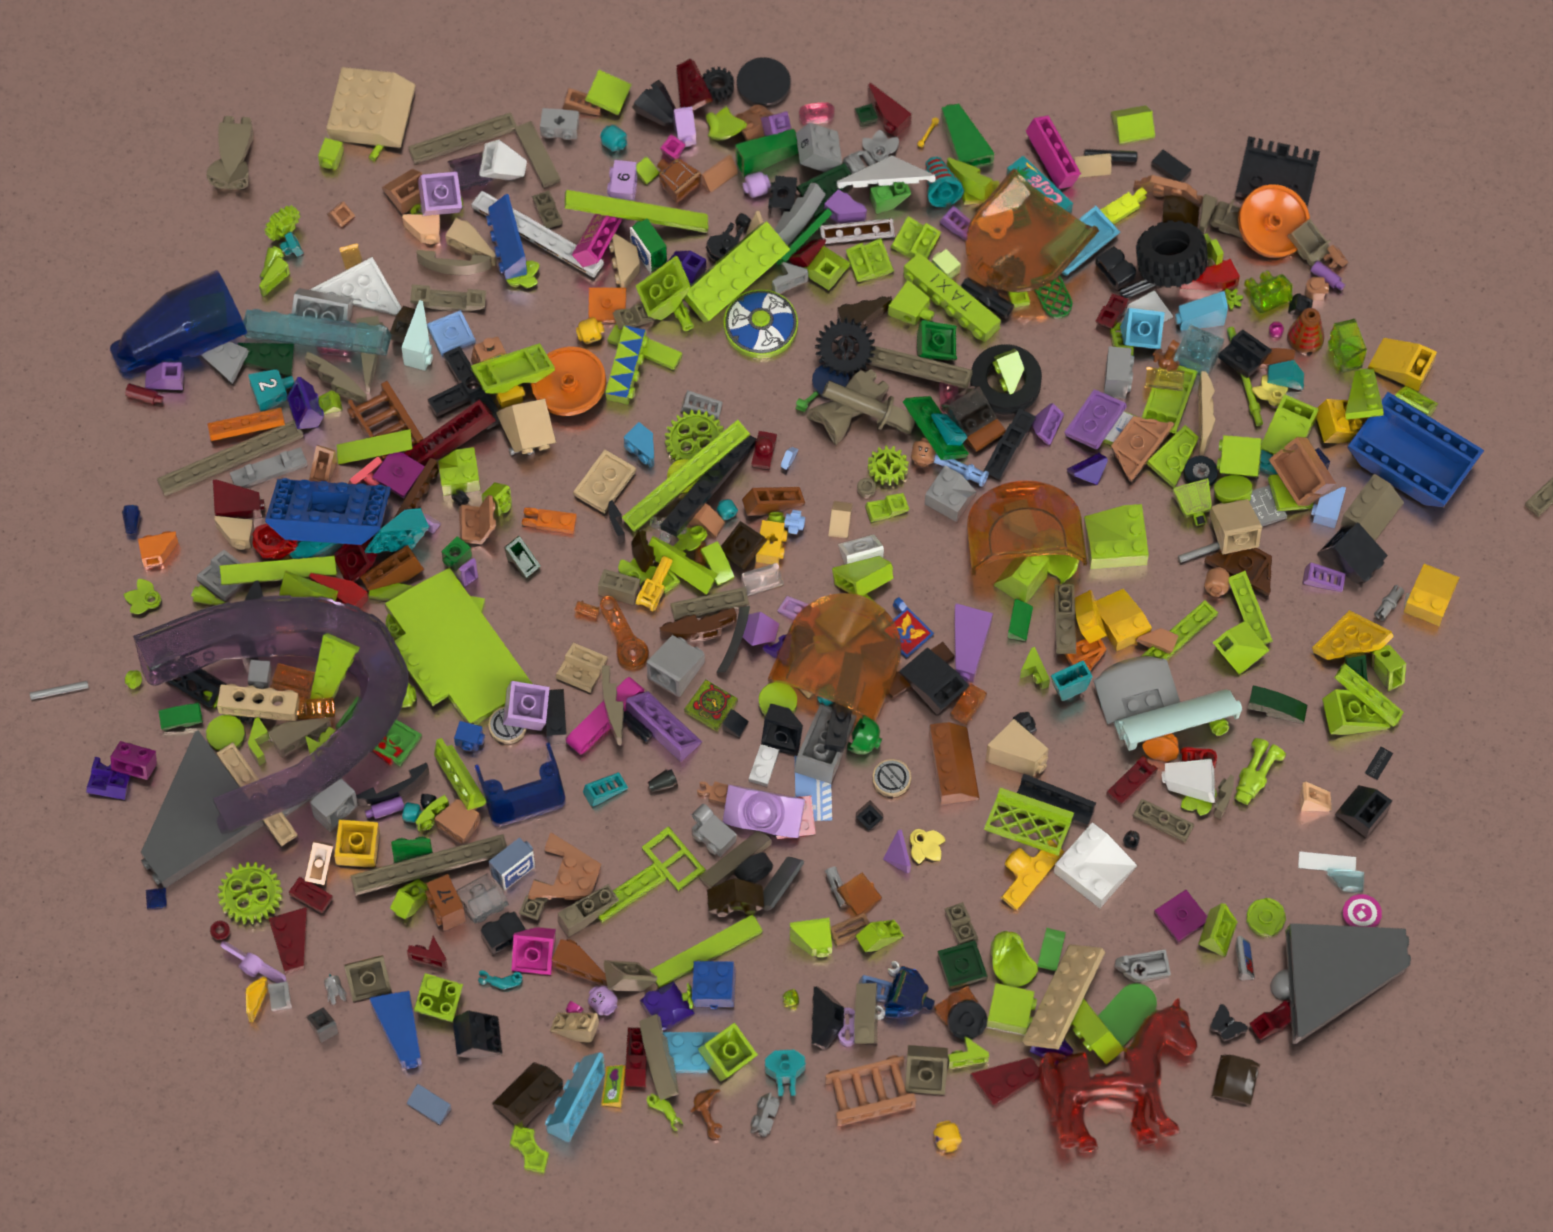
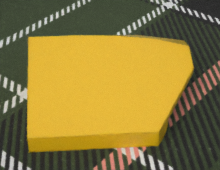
M265 977L254 981L245 990L246 1012L251 1022L254 1021L268 991V981Z

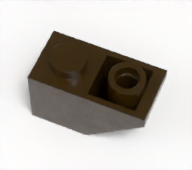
M407 306L401 308L395 317L389 333L392 341L403 344L416 309Z

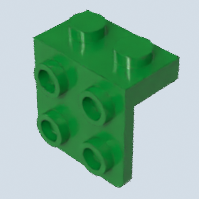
M417 837L411 840L398 838L391 842L394 863L433 853L431 839L426 837Z

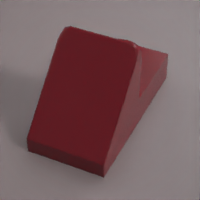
M434 936L428 950L421 945H409L407 950L408 959L447 968L446 957Z

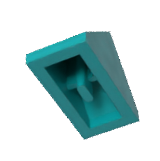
M1294 360L1268 366L1267 383L1302 391L1304 389V372Z

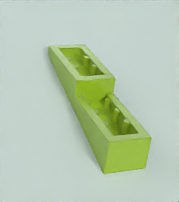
M655 536L651 538L648 545L654 547V556L657 562L660 563L663 556L673 560L669 568L670 571L706 595L709 593L718 576L717 573L685 557V552Z

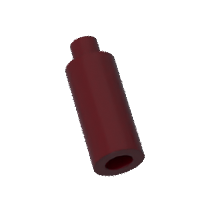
M131 383L126 387L125 396L153 405L156 402L161 404L164 397L158 395L157 391Z

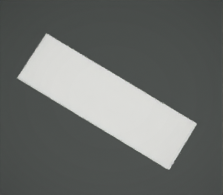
M1299 851L1298 868L1355 873L1356 857Z

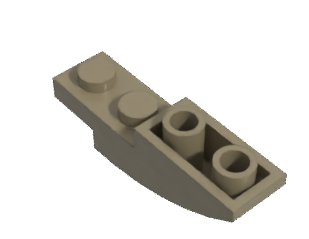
M1055 584L1056 654H1076L1074 584Z

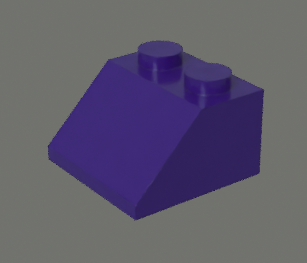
M297 377L287 396L297 429L318 427L324 418V412L318 403V394L315 393L313 385L302 377Z

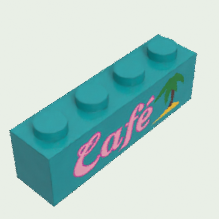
M1020 157L1007 168L1006 178L1008 182L1019 188L1022 195L1027 197L1036 209H1040L1049 221L1058 224L1072 213L1073 202L1026 157Z

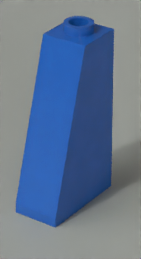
M410 991L370 997L372 1009L401 1067L413 1069L421 1065Z

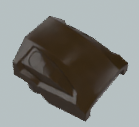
M1221 1055L1211 1097L1229 1099L1251 1107L1260 1064L1251 1059L1235 1055Z

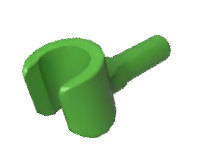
M815 391L806 400L799 398L795 408L805 412L809 403L818 393Z

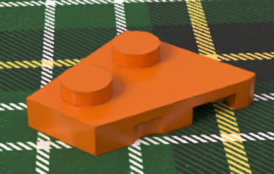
M1085 638L1076 642V654H1065L1071 666L1084 660L1089 671H1091L1106 653V647L1101 639L1089 643Z

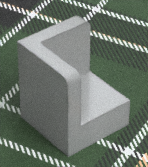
M288 982L268 984L272 1011L292 1008Z

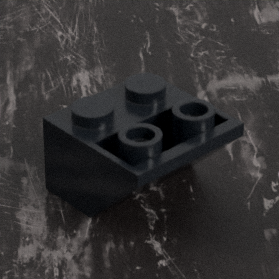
M1358 785L1335 815L1367 838L1390 810L1392 800L1377 789Z
M468 1010L454 1017L453 1027L457 1056L473 1059L503 1054L498 1016Z

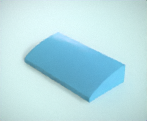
M1095 206L1045 245L1040 254L1055 269L1067 276L1120 234V231Z

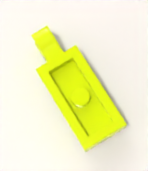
M1143 187L1137 190L1133 196L1128 192L1100 209V211L1114 225L1140 208L1139 203L1147 198L1145 196L1147 192Z

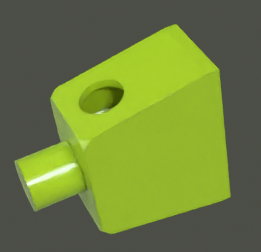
M910 281L905 283L888 307L889 316L912 325H916L921 318L926 321H932L935 312L928 309L930 298Z

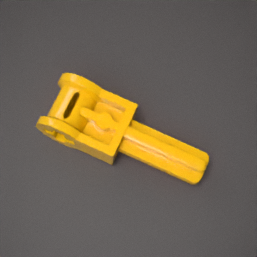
M665 556L662 557L652 580L646 579L637 596L636 605L641 604L650 608V611H655L665 590L662 583L673 560Z

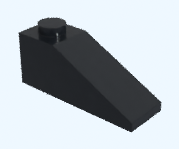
M564 689L549 690L546 717L548 745L567 744L565 742L567 732Z

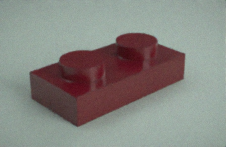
M300 876L289 891L290 896L322 914L333 899V895L305 881Z

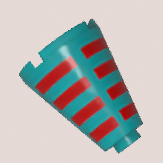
M940 157L929 158L925 163V171L934 174L936 179L935 182L926 180L929 202L936 207H947V203H951V205L956 203L964 192L962 183Z

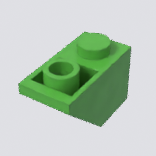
M893 182V185L870 188V201L876 214L894 209L911 195L908 184H904V182Z

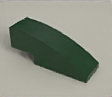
M1253 685L1248 709L1266 712V716L1304 724L1308 705L1285 694Z

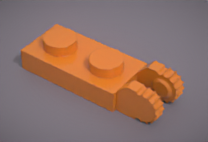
M530 507L524 508L523 513L525 515L538 518L537 520L523 518L522 525L539 530L574 534L577 514L544 509L538 510Z

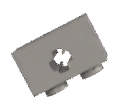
M542 109L541 136L547 138L557 137L566 140L577 139L579 111Z

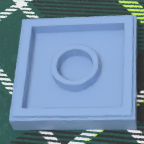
M461 310L427 323V328L441 356L460 346L462 349L476 343Z

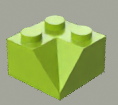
M474 447L454 450L438 461L443 496L456 494L458 489L464 493L481 491Z
M735 1022L698 1048V1051L720 1082L758 1056Z

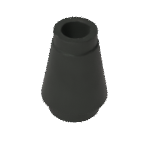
M665 769L648 781L652 792L674 787V784L678 783L672 769L668 771Z

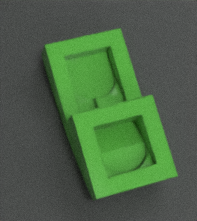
M1046 928L1037 967L1053 971L1057 970L1066 932Z

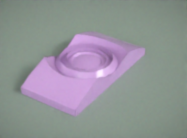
M729 784L723 823L773 835L799 838L805 799Z

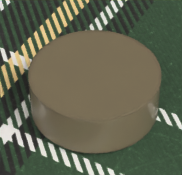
M863 478L857 484V492L861 497H872L876 492V484L870 478Z

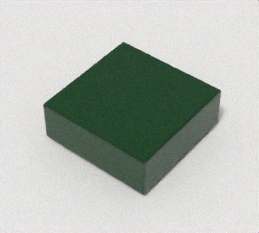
M872 103L855 108V114L860 126L878 121Z

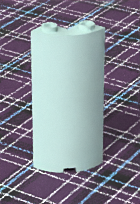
M1224 689L1116 720L1114 724L1120 741L1125 740L1130 751L1136 749L1139 742L1229 716H1234V719H1238L1242 706L1239 700H1235L1230 690Z

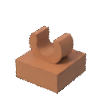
M1335 245L1327 249L1330 254L1325 255L1324 260L1329 261L1333 259V262L1329 265L1331 269L1336 268L1338 264L1343 267L1349 263L1341 250Z

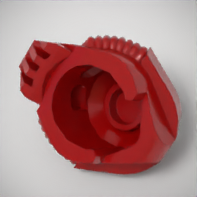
M268 524L257 526L252 533L253 547L263 559H281L293 552L298 545L297 540H285Z

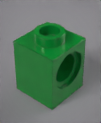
M458 536L441 551L443 563L456 571L472 556L471 547ZM453 553H459L456 557L451 556Z

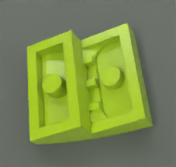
M908 216L890 247L911 258L918 252L928 258L941 231L927 223L922 225Z
M881 238L866 245L860 243L846 249L858 282L895 272Z

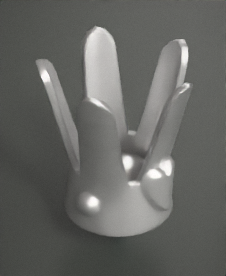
M329 974V977L324 980L328 1002L330 999L332 1005H334L336 1002L335 996L338 994L343 1001H346L345 995L347 993L340 984L339 976H331Z

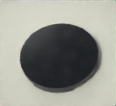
M768 57L752 59L745 63L738 72L737 90L740 96L749 104L773 106L783 101L790 91L791 77L789 71L781 62Z

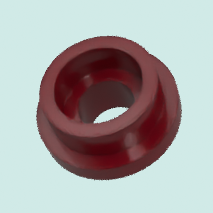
M216 921L210 927V934L216 940H223L229 936L230 927L225 921ZM218 929H223V930H224V931H223L222 933H220V934L217 933V930H218Z

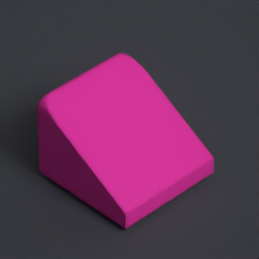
M671 134L660 149L664 155L674 161L679 159L685 143Z

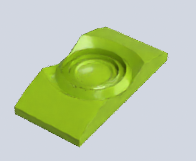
M540 343L471 365V369L484 392L491 394L506 393L522 383H536L555 371L554 365Z
M1180 365L1177 370L1166 371V369L1159 367L1142 418L1146 420L1155 419L1165 423L1173 422L1174 427L1170 432L1176 434L1198 371Z

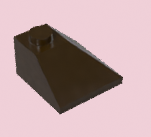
M1165 195L1162 222L1167 223L1172 220L1173 222L1183 221L1185 224L1188 222L1198 228L1200 208L1184 197Z

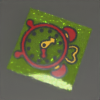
M705 679L685 707L684 712L717 731L730 710L738 702V698Z

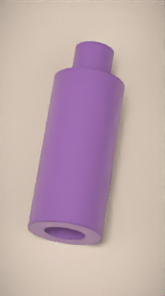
M1317 261L1311 268V272L1317 277H1325V283H1328L1333 289L1337 287L1339 290H1343L1345 284L1341 282L1342 278L1320 261Z
M398 796L371 805V809L365 811L366 817L374 816L377 819L403 810L402 798Z

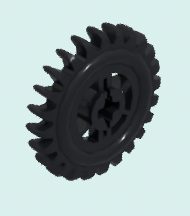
M845 317L844 323H841L840 319L837 318L836 325L833 321H830V328L824 325L825 332L819 331V335L822 338H816V341L820 344L815 345V349L820 350L815 354L821 357L818 362H825L823 369L829 367V373L836 371V376L842 373L844 378L847 373L853 377L854 371L858 373L860 368L867 370L865 364H872L869 358L875 357V354L871 352L876 350L875 346H871L875 343V339H869L872 336V332L866 334L868 326L861 329V321L855 325V319L853 318L848 323L847 317ZM839 336H842V338L839 341L835 340ZM845 337H846V344H847V347H848V349H847V351H846V359H844L845 349H844V346H843V344L845 343ZM832 343L837 345L835 352H832ZM857 343L859 346L858 353L855 350H853L854 345ZM839 354L842 356V360L835 357V355ZM851 354L856 356L853 359L848 360V357Z

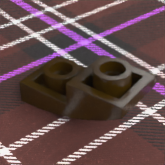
M639 529L631 541V545L639 568L642 572L646 573L648 568L653 566L656 557L654 556V547L649 546L648 540H646V531Z

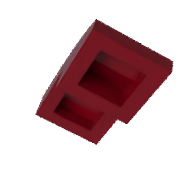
M1112 293L1107 305L1102 307L1095 322L1113 329L1130 303L1129 299Z

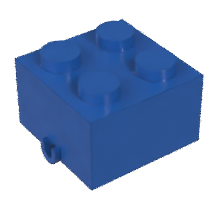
M694 961L692 987L694 1007H710L712 1010H717L718 1007H734L736 979L734 961Z

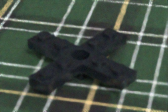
M456 347L444 353V359L459 384L428 399V403L436 417L468 401L474 404L481 400L496 419L494 423L486 427L487 430L500 424L496 413L499 411L489 393L484 392L461 347ZM471 383L479 384V387L476 389H470L467 386Z

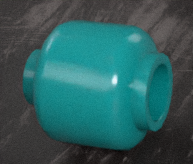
M616 125L606 126L600 134L602 145L613 152L620 149L623 150L628 143L627 133Z

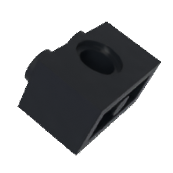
M775 175V182H771L770 193H773V198H769L768 202L771 216L782 217L784 212L791 211L796 199V177Z

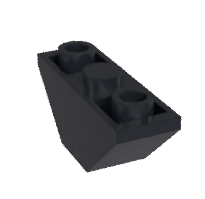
M816 986L814 987L812 997L813 1023L811 1039L813 1045L827 1049L844 1027V1007L829 992Z

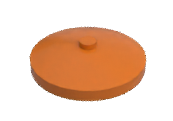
M1265 185L1257 188L1244 199L1238 214V225L1244 241L1252 250L1266 257L1281 258L1298 250L1288 235L1310 219V215L1304 201L1293 190L1281 185Z
M562 347L547 354L555 367V371L540 381L531 383L535 399H545L548 412L560 416H573L589 410L601 399L606 388V373L601 361L592 352L580 347Z

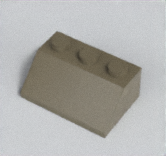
M1374 474L1344 513L1341 525L1345 527L1359 522L1376 541L1404 502L1389 482Z

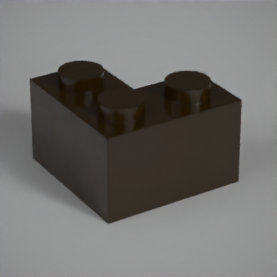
M733 878L707 890L708 912L717 914L719 917L728 916L733 911H742L747 915H753L764 908L763 886Z

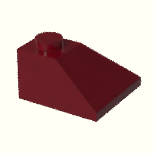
M373 536L362 545L344 544L333 555L345 580L356 582L374 564L378 553H365V549L373 540Z

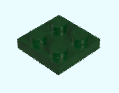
M976 940L937 952L949 990L987 979L988 976Z

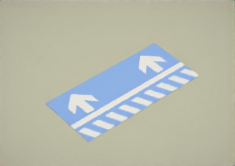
M794 756V762H795V764H796L797 756ZM795 772V797L811 795L814 821L832 820L831 784Z

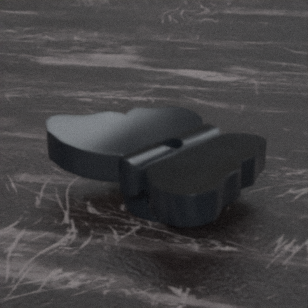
M1220 1004L1210 1029L1221 1034L1223 1041L1233 1039L1234 1036L1247 1032L1248 1026L1242 1022L1234 1021V1018L1230 1017L1228 1008L1224 1004Z

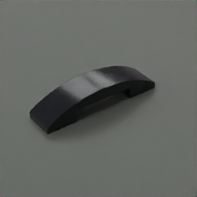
M427 762L409 770V779L379 793H376L374 787L357 794L358 805L371 806L398 796L402 798L408 795L428 776L429 768Z

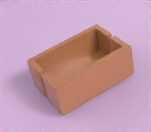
M1296 437L1284 447L1286 450L1281 449L1269 459L1298 506H1309L1321 496L1320 494H1324L1336 485V482L1306 437Z

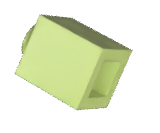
M947 249L943 252H938L932 258V263L951 279L960 273L961 263Z

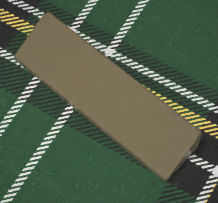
M756 831L699 876V879L709 889L724 883L735 874L736 868L743 861L764 851L771 845L772 840L762 831Z

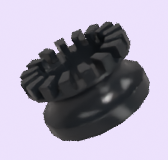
M460 489L456 491V494L451 495L454 502L458 503V506L470 502L468 496Z

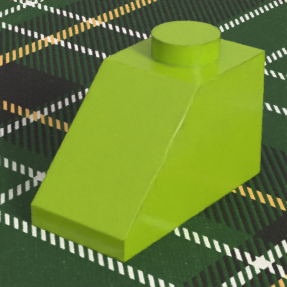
M417 879L399 889L390 909L397 916L404 919L414 915L426 901L425 891L427 890V885Z

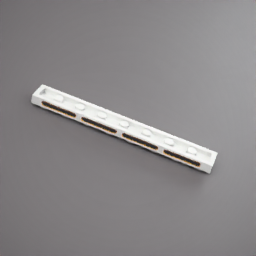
M481 191L473 201L472 208L487 216L489 215L488 207L494 204L497 199ZM513 209L520 236L593 278L604 265V261L600 259L599 263L583 268L572 256L577 246L576 244Z

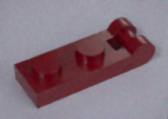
M1142 756L1106 793L1120 807L1158 770L1155 765L1147 762L1148 759L1145 756ZM1144 768L1146 773L1142 774L1139 770Z

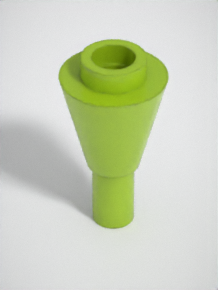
M275 246L267 248L264 268L259 276L260 278L264 279L278 257L281 259L284 257L283 251Z
M203 585L195 586L191 594L193 602L215 605L223 610L227 604L216 598Z

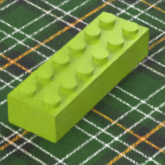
M767 221L763 222L694 281L684 300L703 322H708L783 257L790 248Z

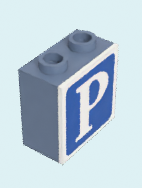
M520 837L489 861L491 876L504 891L535 868L533 848Z

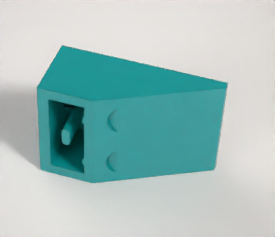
M421 508L406 509L381 528L365 549V553L394 552L401 550L407 545L410 549L415 548L418 541L429 528Z

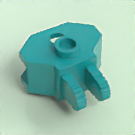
M795 1049L775 1050L765 1058V1073L776 1080L778 1096H783L784 1093L782 1083H790L791 1095H796V1078L805 1071V1056Z

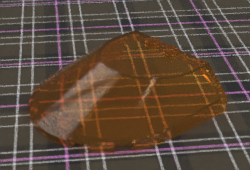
M1013 168L973 216L968 226L967 240H965L966 254L971 267L985 283L1003 291L1026 292L1045 286L1056 279L1094 238L1099 229L1095 225L1092 227L1085 224L1034 188Z
M1037 481L1005 483L983 494L974 503L969 512L967 530L972 575H976V571L979 568L995 560L1041 555H1068L1082 561L1083 566H1087L1080 510L1067 493L1055 486Z
M849 593L821 597L807 605L792 622L768 676V681L771 683H784L845 706L876 721L900 664L901 640L897 626L884 608L866 597Z

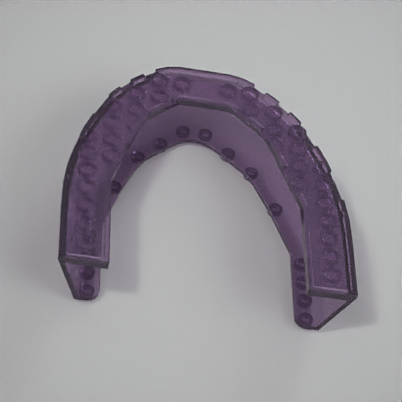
M291 595L261 597V599L234 603L226 602L207 607L133 636L142 673L148 684L153 686L163 684L220 660L273 656H302L318 660L322 638L326 633L360 647L358 653L353 658L352 665L347 670L357 678L360 684V695L352 718L334 732L325 743L312 754L307 755L298 764L213 798V802L220 814L217 818V825L221 834L239 830L317 795L356 767L388 734L400 713L408 687V669L388 628L375 615L368 614L352 604L336 602L331 598L321 596L319 598L291 597Z

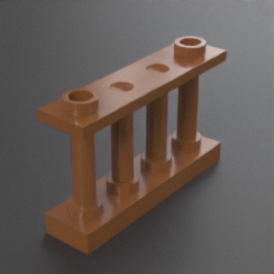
M388 381L381 384L382 391L380 395L358 406H355L351 399L348 400L349 408L347 412L351 419L355 418L367 438L411 429L412 445H416L423 440L422 435ZM388 401L390 404L389 409L366 421L360 415L361 412L380 402ZM392 415L398 417L399 421L397 424L376 435H373L369 427ZM388 454L378 457L383 462L385 458L388 456Z

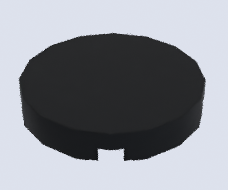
M962 1000L950 1009L947 1023L949 1029L956 1037L964 1040L965 1037L974 1039V1037L983 1033L987 1026L988 1018L984 1008L974 1000Z

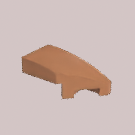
M1159 628L1139 636L1136 641L1149 648L1154 646L1170 654L1174 649L1178 635Z

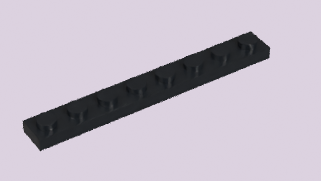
M751 435L748 436L703 474L661 523V530L677 537L755 446L757 438Z

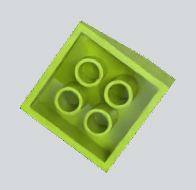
M1142 504L1123 505L1084 516L1090 569L1147 565L1149 553Z

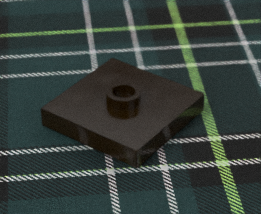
M740 521L721 545V548L727 559L745 570L767 539Z

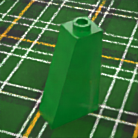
M948 104L942 107L941 119L954 159L974 167L994 164V151L961 105Z
M795 129L736 144L735 164L742 176L746 177L749 174L756 173L799 154Z

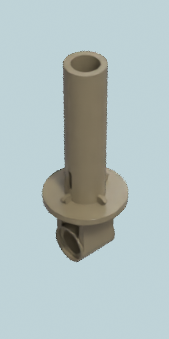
M828 380L822 396L877 418V429L879 430L887 424L899 431L911 434L915 420L908 410L893 405V396H890L888 400L882 403Z

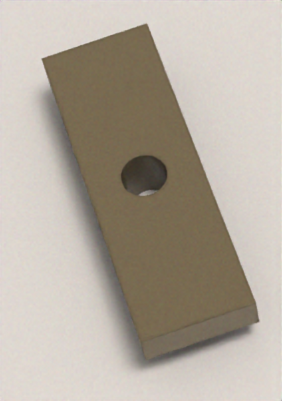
M1141 799L1133 814L1134 818L1185 843L1195 825L1144 799Z

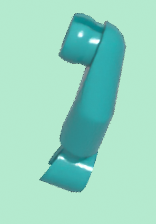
M481 970L479 975L485 976L486 979L478 978V982L482 985L488 982L492 986L505 990L520 985L523 976L520 972H515L512 975L499 978L497 976H489L486 971Z

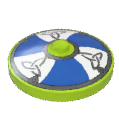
M752 290L741 294L731 302L724 316V332L728 342L735 350L752 358H770L781 354L791 346L798 331V317L793 305L784 296L770 290Z

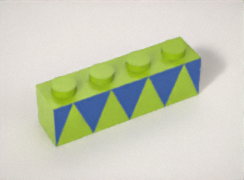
M623 326L605 392L608 401L629 405L630 399L634 398L635 388L633 386L635 382H638L640 371H638L639 364L642 365L644 361L643 349L647 348L649 337H647L644 329Z

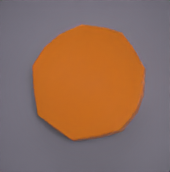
M1172 733L1146 740L1142 744L1144 752L1151 759L1168 762L1178 758V740Z

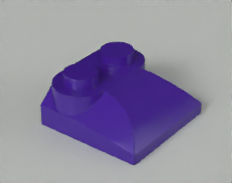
M674 981L656 991L647 992L644 998L640 999V1004L649 1017L656 1014L661 1017L663 1032L668 1031L695 1014L690 1009L686 1000L683 1001L682 993Z

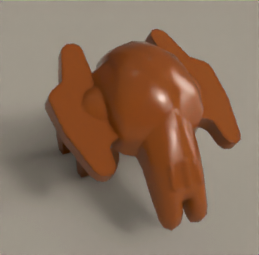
M1172 340L1166 353H1162V349L1156 350L1153 353V361L1155 363L1158 361L1159 367L1166 369V371L1177 370L1180 362H1175L1173 358L1178 352L1176 349L1180 343Z
M708 1089L698 1092L694 1097V1106L690 1110L691 1113L694 1110L702 1111L701 1114L708 1126L707 1134L713 1140L720 1138V1135L715 1134L714 1128L721 1129L722 1125L712 1120L713 1118L709 1114L708 1108L714 1095L721 1092L719 1089Z

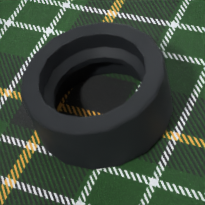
M757 853L743 861L736 868L735 876L737 879L755 884L772 871L773 864L766 853Z

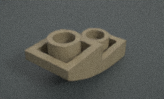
M550 191L532 196L544 227L549 229L563 224Z
M643 304L634 305L630 309L616 310L612 313L619 330L623 329L624 325L637 327L655 320L648 317Z
M1231 774L1227 780L1223 779L1218 786V789H1220L1218 797L1220 798L1214 805V808H1216L1214 816L1220 820L1228 807L1233 790L1234 776Z
M526 895L519 914L538 921L548 898L536 897L534 900L528 899Z
M964 903L945 908L946 916L958 945L974 940L977 942L978 936Z

